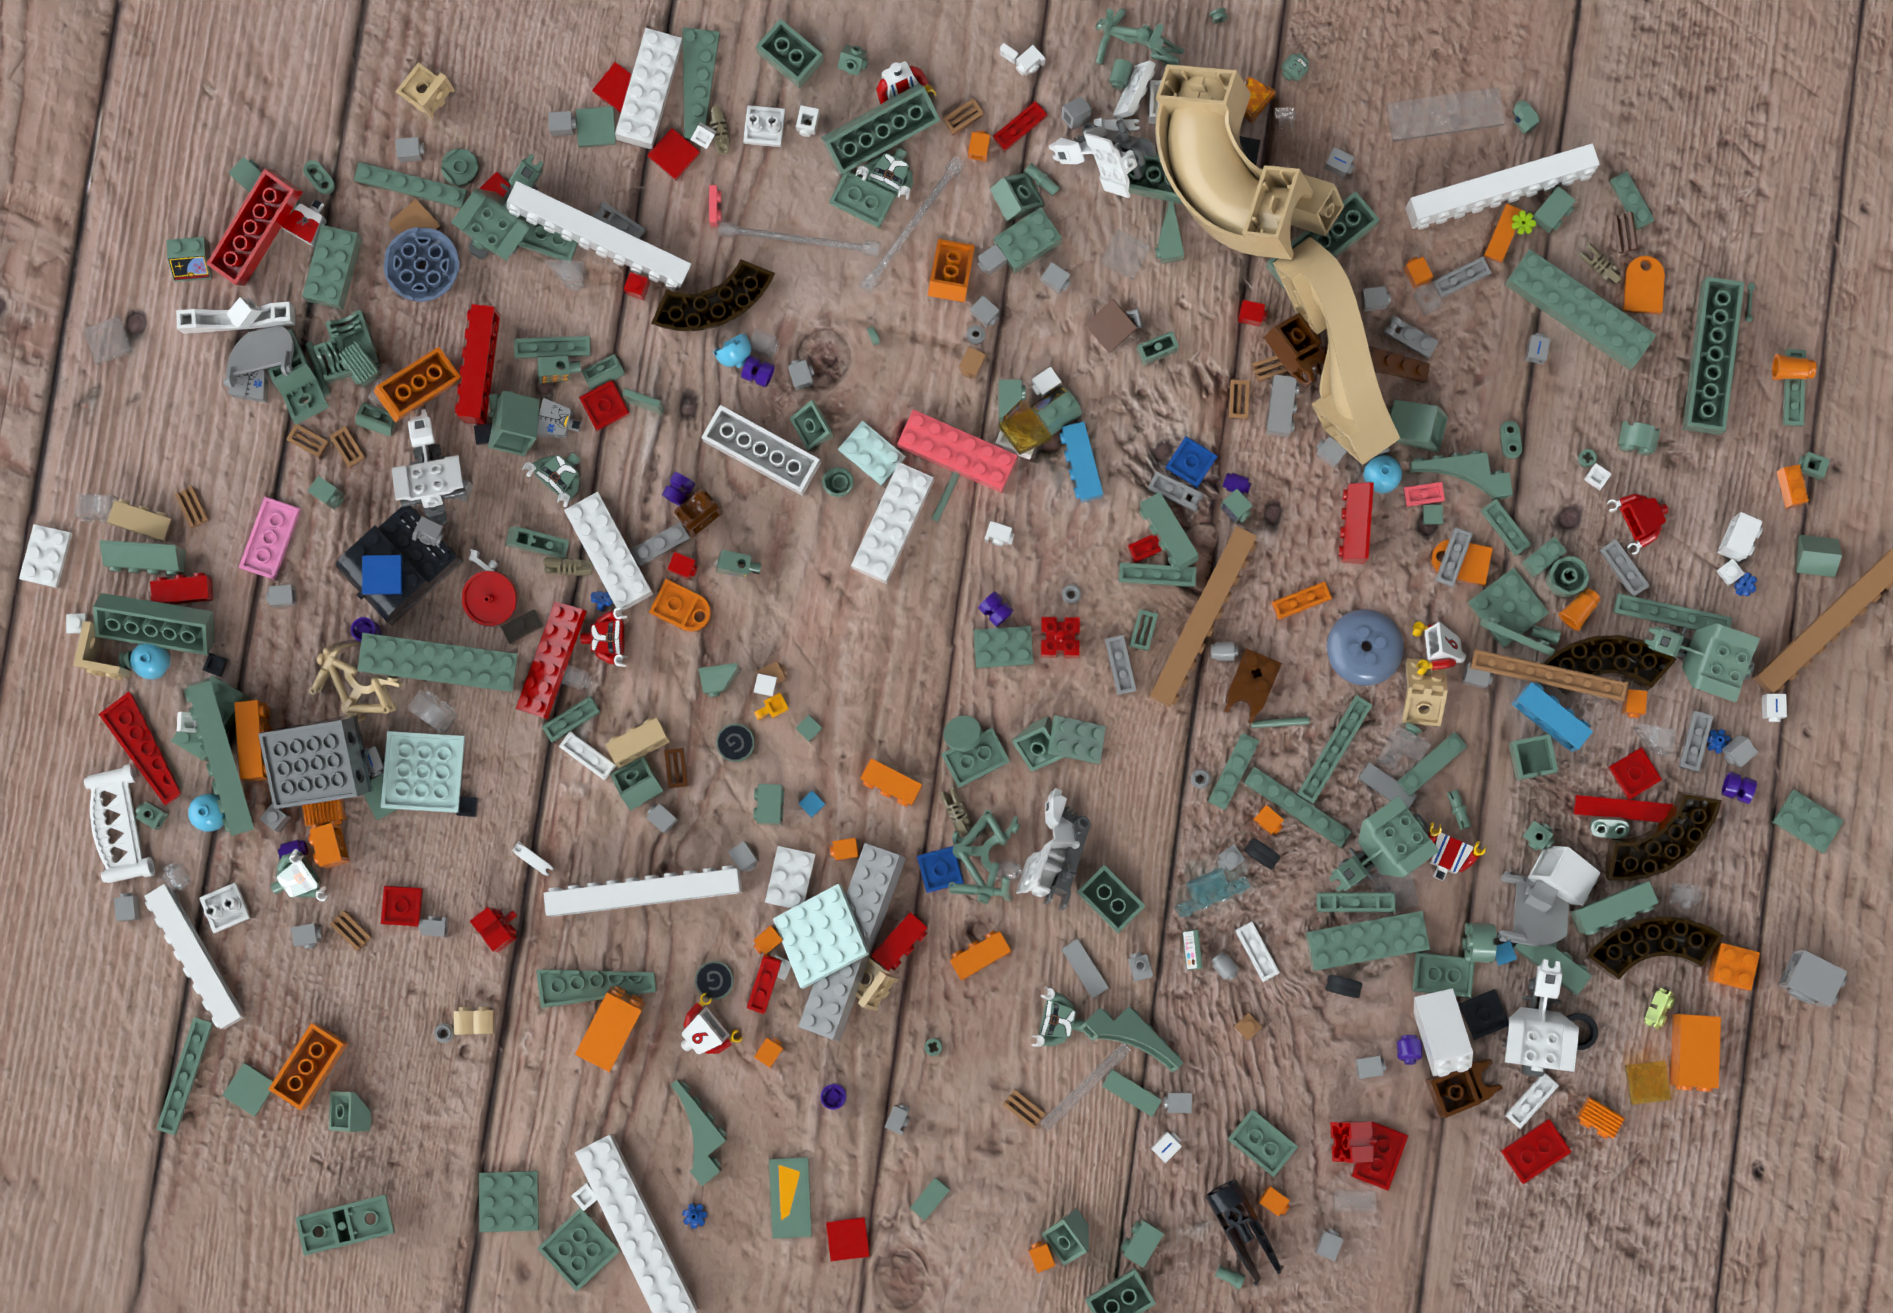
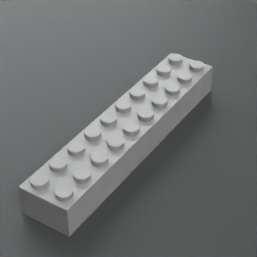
M864 844L846 897L869 955L813 984L798 1027L840 1042L856 998V992H858L860 982H862L864 971H866L868 959L871 957L906 858L884 849Z

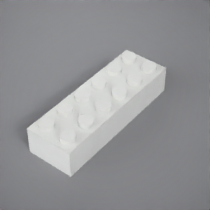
M645 28L615 132L616 140L653 149L683 45L682 38Z
M722 405L718 407L701 437L706 444L801 496L805 493L821 464L820 459Z
M898 462L851 564L852 569L885 584L888 583L934 483L933 477Z
M598 492L564 510L616 608L625 607L628 609L654 595Z

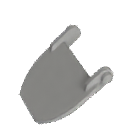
M278 325L248 332L235 345L229 356L226 379L223 380L224 385L233 388L235 387L238 374L281 365L283 375H289L292 372L291 363L294 353V341L288 330Z
M1505 871L1501 875V881L1516 884L1513 932L1498 931L1497 937L1500 938V941L1506 942L1510 940L1514 943L1540 947L1557 943L1567 935L1568 902L1556 896L1552 907L1544 913L1524 903L1527 896L1524 894L1529 884H1534V882L1528 879V876L1512 875L1509 871Z

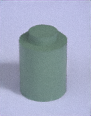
M1123 59L1115 60L1109 83L1112 84L1111 87L1118 90L1127 87L1133 67L1132 63Z

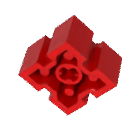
M1041 617V635H1046V640H1041V658H1056V653H1064V658H1079L1080 640H1075V635H1080V617H1065L1064 622H1057V617Z
M487 907L470 920V923L482 936L492 952L499 953L518 939L515 935L517 933L515 928L511 924L508 925L509 922L517 917L513 910L505 916L499 908Z
M1330 1122L1331 1138H1334L1332 1162H1373L1374 1148L1370 1144H1376L1377 1138L1372 1136L1371 1122Z

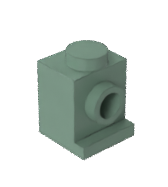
M1807 452L1804 456H1800L1797 465H1801L1800 469H1802L1801 472L1804 475L1816 478L1819 481L1825 477L1830 459ZM1808 464H1812L1813 469L1808 468Z
M147 801L144 804H139L135 811L137 813L135 818L154 830H159L169 815ZM150 811L151 816L147 818L146 815Z

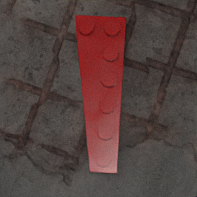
M127 692L98 715L162 803L167 806L182 795L133 694Z

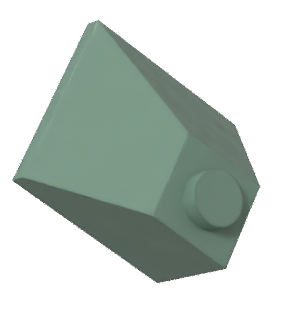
M737 663L699 668L703 693L709 697L720 696V693H724L740 673V666Z
M1049 716L1032 723L1012 739L1013 744L1031 772L1064 758L1048 754L1053 723Z
M330 1091L329 1130L346 1132L370 1131L372 1122L371 1111L355 1092Z
M1077 1208L1041 1233L1063 1266L1089 1251L1088 1223Z

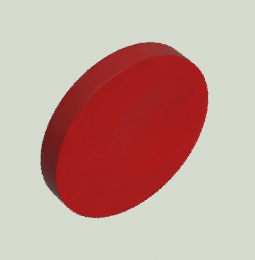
M491 570L479 572L473 575L464 585L462 591L464 611L471 620L480 625L495 626L507 621L513 615L517 606L516 588L512 581L500 572Z

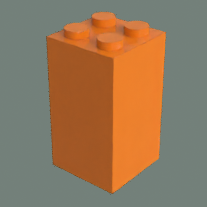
M611 986L607 991L575 1053L576 1056L607 1072H610L646 1004L642 1002L643 999L637 995L630 996L625 993V989L619 986Z
M1685 1014L1672 1015L1670 1085H1675L1678 1090L1693 1091V1087H1696V1091L1712 1092L1713 1088H1719L1721 1017Z

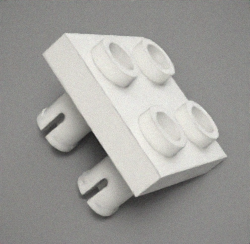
M747 105L744 144L781 147L785 109Z
M237 883L230 884L200 897L204 914L207 916L213 933H218L251 919Z

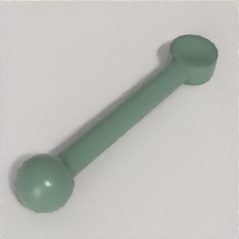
M1753 283L1747 286L1749 298L1748 311L1745 317L1746 322H1751L1753 319L1751 316L1752 296L1755 289V284Z

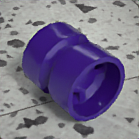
M750 355L744 364L741 378L750 382L755 380L757 385L766 388L773 376L775 365L766 361L761 363L759 358ZM756 367H758L759 369H758V371H757V374L755 375L754 373H755Z
M674 472L669 480L671 484L665 487L661 495L679 506L687 501V493L692 492L696 483L682 474Z
M996 591L991 593L978 606V609L985 616L989 615V620L995 627H998L1014 610L1008 603L1002 602L1003 598Z
M360 617L352 623L351 634L357 641L361 642L363 633L381 635V629L373 620Z
M1729 772L1724 780L1721 795L1731 799L1737 797V801L1749 804L1755 794L1757 781L1748 777L1742 779L1741 775Z
M840 1084L827 1085L821 1092V1102L828 1109H839L847 1100V1092Z

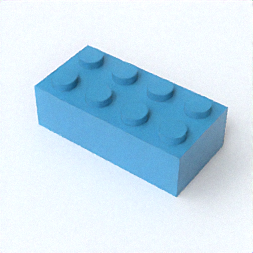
M1531 682L1526 685L1511 704L1571 753L1578 750L1592 734L1591 726L1586 721L1577 719L1575 713L1570 708L1562 707L1559 704L1560 701L1555 696L1547 695L1544 692L1545 689L1540 684Z

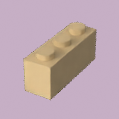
M119 499L113 502L106 523L164 541L171 519L167 518L168 514L156 511V514L148 512L149 508L138 505L136 508L130 506L129 501Z
M650 718L644 721L643 725L628 729L626 734L611 738L605 745L615 765L621 768L670 741L661 722L657 718Z

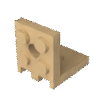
M418 62L395 92L430 119H433V114L438 107L442 108L446 103L445 98L450 92L453 93L455 90L444 74L440 72L436 76ZM420 85L427 86V90L424 93L417 91Z
M83 621L73 666L87 670L86 673L99 677H104L105 674L106 677L120 681L123 680V677L130 678L131 671L95 662L100 637L95 636L94 623Z
M1407 658V693L1402 723L1441 726L1448 692L1446 669H1428L1425 673L1427 675H1419L1417 672L1422 667H1416V665L1422 659ZM1423 705H1426V706H1428L1429 708H1427V709H1420L1419 707H1420V706H1423Z
M869 958L864 974H869L870 981L868 984L860 982L859 990L855 996L860 999L858 1002L860 1006L877 1011L878 1004L883 998L887 997L890 993L888 990L899 979L872 958Z

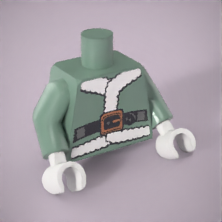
M897 148L894 156L885 153L883 156H878L868 162L865 166L858 167L856 176L858 174L863 175V181L866 180L868 175V181L896 194L899 198L901 195H906V200L909 199L910 191L914 185L913 174L909 169V164L904 162L907 152L900 148Z
M573 452L566 460L559 455H551L532 463L527 462L522 470H530L526 475L527 477H530L535 472V476L558 495L557 503L561 500L565 501L564 507L568 506L569 501L579 491L580 474L574 467L581 459Z
M295 849L292 853L281 857L276 870V879L278 881L270 885L275 894L285 890L289 897H315L319 901H325L330 896V894L324 893L327 889L325 886L319 888L321 879L301 851L298 852Z
M1044 987L1048 990V994L1046 996L1041 995L1042 998L1046 999L1039 1035H1032V1037L1037 1038V1043L1031 1044L1033 1047L1055 1046L1064 1043L1067 1038H1070L1072 1030L1083 1032L1079 1027L1085 1021L1075 1019L1076 1010H1074L1073 1003L1065 995L1049 987Z

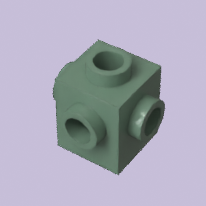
M846 44L841 51L837 68L852 75H859L862 69L865 70L867 67L868 59H866L868 51L863 50L859 46Z
M1536 821L1531 824L1523 835L1529 841L1528 845L1536 851L1538 849H1549L1555 841L1553 839L1554 834L1551 833L1553 829L1545 823L1540 825ZM1540 833L1543 834L1542 840H1538L1537 838L1538 834Z

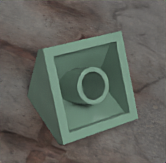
M814 399L790 418L807 451L833 438L832 431Z
M1799 535L1796 573L1835 577L1842 557L1839 540Z

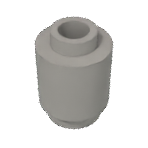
M1216 642V644H1211V659H1216V661H1234V657H1238V645H1234V642Z
M1223 951L1211 960L1214 964L1213 968L1223 980L1228 978L1230 981L1239 974L1236 971L1239 967Z

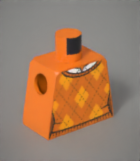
M1248 77L1244 83L1251 95L1244 117L1252 124L1273 99L1276 91Z

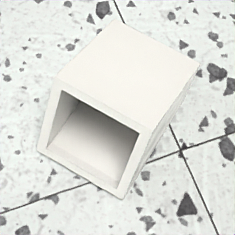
M1551 846L1549 849L1545 848L1542 850L1528 879L1534 883L1539 880L1557 889L1558 893L1556 896L1570 904L1583 905L1587 901L1591 889L1597 883V878L1601 872L1571 848Z

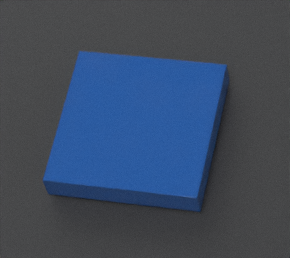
M1185 436L1165 469L1198 488L1218 456Z
M402 555L362 556V594H402Z
M954 846L917 856L927 893L949 888L950 882L964 883L958 859L953 854Z

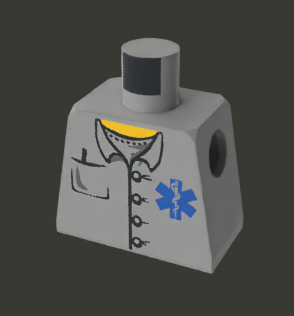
M261 369L238 374L235 387L229 388L228 394L234 398L268 403L269 373Z
M543 398L538 416L537 436L568 438L570 430L580 432L582 421L573 419L574 412L571 409Z

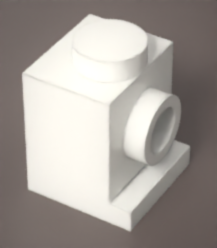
M1032 45L1016 59V70L1022 76H1027L1029 73L1033 74L1040 67L1039 64L1042 67L1045 65V57Z
M800 106L796 130L800 132V135L810 137L811 134L815 135L820 118L819 109ZM806 122H811V125L808 126V125H805V123H806Z
M990 521L985 542L989 543V540H993L992 543L998 546H1003V544L1012 545L1015 534L1012 533L1011 527Z

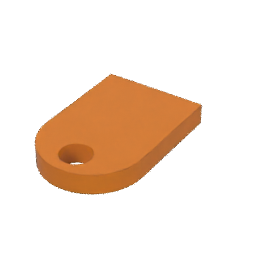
M1640 256L1628 265L1625 271L1623 312L1662 314L1665 273L1663 266L1657 259L1650 256ZM1641 262H1648L1650 270H1643L1640 266Z
M1449 540L1439 543L1432 552L1431 563L1437 573L1441 562L1437 560L1436 554L1438 552L1445 553ZM1469 543L1456 580L1485 586L1493 548Z
M665 579L648 612L687 632H696L703 629L711 617L710 606L702 596L668 579ZM696 613H705V619L702 622H697L695 620Z

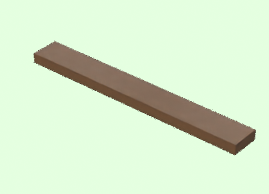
M1474 649L1470 666L1471 669L1625 702L1628 688L1627 682Z

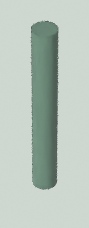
M307 342L305 346L324 395L329 396L331 392L324 380L319 359L313 348L314 345L312 342Z
M1309 717L1254 720L1251 728L1309 724Z

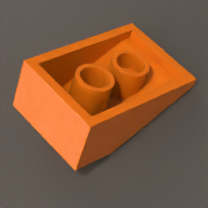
M938 239L928 296L965 303L975 245Z

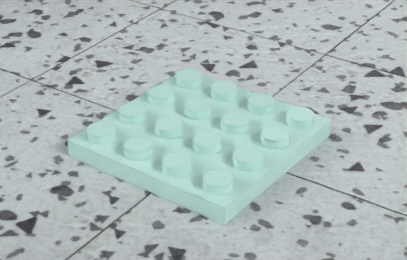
M387 731L381 808L459 813L465 736Z
M837 884L773 918L778 933L783 939V946L799 986L802 989L869 955L841 884Z

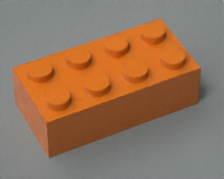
M437 347L377 385L373 392L396 423L409 415L410 412L415 411L457 384L461 376L441 348Z
M258 700L234 702L239 777L241 780L248 782L268 780L258 734L272 730L271 726L268 725V718L271 715L270 708L266 703Z
M311 1023L268 1090L300 1111L306 1110L349 1043L318 1023Z

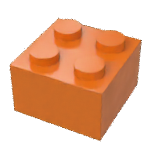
M329 823L309 829V842L311 846L314 845L315 853H313L315 863L319 864V867L331 868L350 862L340 825Z
M1719 943L1714 950L1707 981L1744 991H1751L1760 953Z

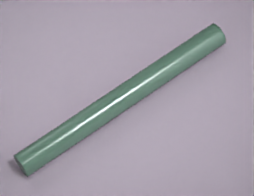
M952 473L931 518L932 520L939 521L960 474Z

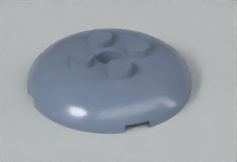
M415 227L400 233L389 244L384 256L383 268L387 282L397 294L411 301L426 302L441 297L453 286L459 272V257L455 246L446 235L432 228ZM421 262L427 263L425 269H418Z
M1361 609L1344 615L1334 624L1327 639V653L1332 668L1341 678L1355 685L1369 686L1387 680L1396 672L1403 658L1404 642L1399 628L1389 617L1378 611ZM1368 642L1371 646L1370 651H1363L1361 644Z

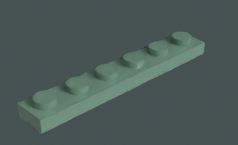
M360 162L354 176V181L460 209L465 203L468 192L463 188Z
M1619 593L1616 595L1613 611L1615 614L1695 631L1716 623L1730 628L1732 617Z
M1357 695L1354 697L1297 792L1298 796L1312 804L1315 803L1367 716L1372 704Z
M1255 767L1243 783L1339 848L1342 847L1351 833L1350 830Z
M193 1017L156 1130L177 1135L214 1023Z

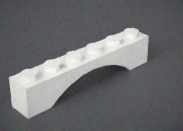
M290 302L269 303L258 306L262 312L249 328H238L233 325L231 318L227 315L229 310H176L177 329L183 334L268 328L278 325L294 326L295 307Z

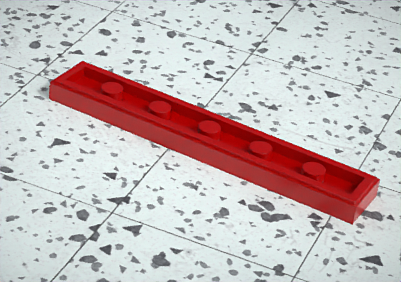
M1575 795L1573 815L1620 817L1625 820L1660 823L1665 819L1673 804Z

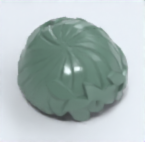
M843 467L829 469L822 478L823 488L829 495L834 497L847 495L854 484L853 476Z

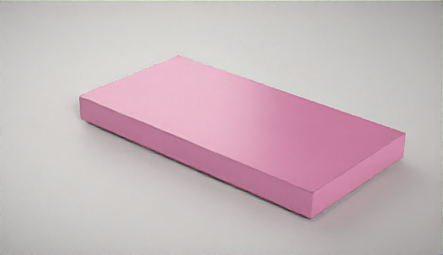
M264 496L238 568L276 580L301 509Z

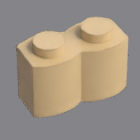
M490 1006L478 1007V1011H470V1007H459V1011H454V1035L495 1033V1010H490Z

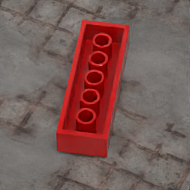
M264 169L206 264L234 285L245 286L303 191L274 170Z
M471 304V309H468L467 312L469 327L465 329V339H467V342L462 350L464 365L460 366L462 380L457 388L459 402L455 404V413L463 423L478 425L487 423L488 396L491 393L501 316L494 306Z

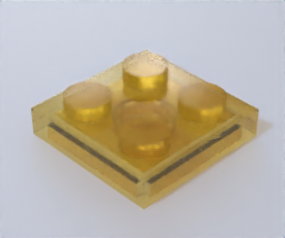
M1031 408L999 423L998 427L1019 455L1050 441L1052 437Z
M1664 1060L1625 1065L1631 1105L1671 1100L1666 1062Z

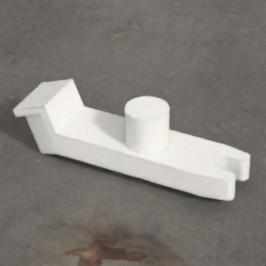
M1094 119L1095 126H1105L1106 129L1119 131L1116 121L1119 119ZM1122 119L1129 131H1138L1140 129L1139 126L1134 125L1139 123L1138 119Z
M470 549L469 560L477 563L486 571H494L499 565L493 560L486 565L478 559L480 552Z
M518 841L512 851L518 857L542 874L550 876L547 869L554 870L548 862L528 849L523 843Z

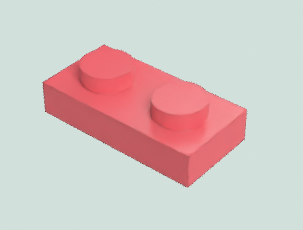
M709 185V223L711 227H718V221H722V210L719 209V203L722 202V192L718 190L717 185Z
M1442 482L1403 488L1406 507L1445 501Z

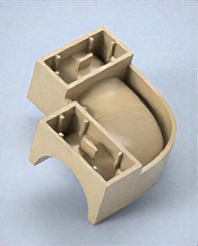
M1167 64L1156 96L1159 108L1156 117L1155 133L1160 162L1173 190L1194 220L1208 234L1227 247L1250 255L1292 260L1294 252L1290 242V226L1293 211L1301 197L1311 198L1313 190L1302 171L1295 168L1264 165L1262 170L1244 155L1240 144L1239 131L1251 93L1237 70Z
M1309 237L1292 249L1294 252L1292 260L1278 259L1273 264L1296 314L1300 312L1316 334L1327 328L1329 343L1320 380L1321 398L1312 403V406L1324 431L1363 465L1398 441L1400 437L1379 389L1363 322L1349 279L1337 259L1314 239Z

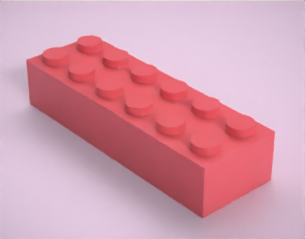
M914 409L897 443L898 448L949 471L956 472L999 493L1003 492L1018 457L1016 454Z

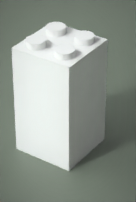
M1453 988L1414 997L1413 1013L1432 1075L1442 1077L1450 1072H1464L1471 1068L1473 1050Z

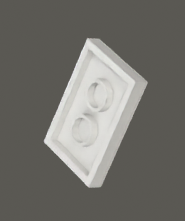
M1149 60L1134 66L1127 87H1125L1113 113L1115 118H1125L1137 113L1140 107L1139 101L1147 91V83L1154 76L1155 63Z
M34 524L19 579L58 588L72 533Z
M778 846L765 903L792 909L805 902L816 854Z

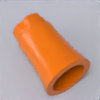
M1775 354L1772 362L1773 380L1813 379L1816 374L1817 365L1814 360H1808L1807 358Z
M1586 588L1565 609L1558 613L1560 619L1571 629L1580 631L1586 619L1601 601L1600 596L1590 588Z

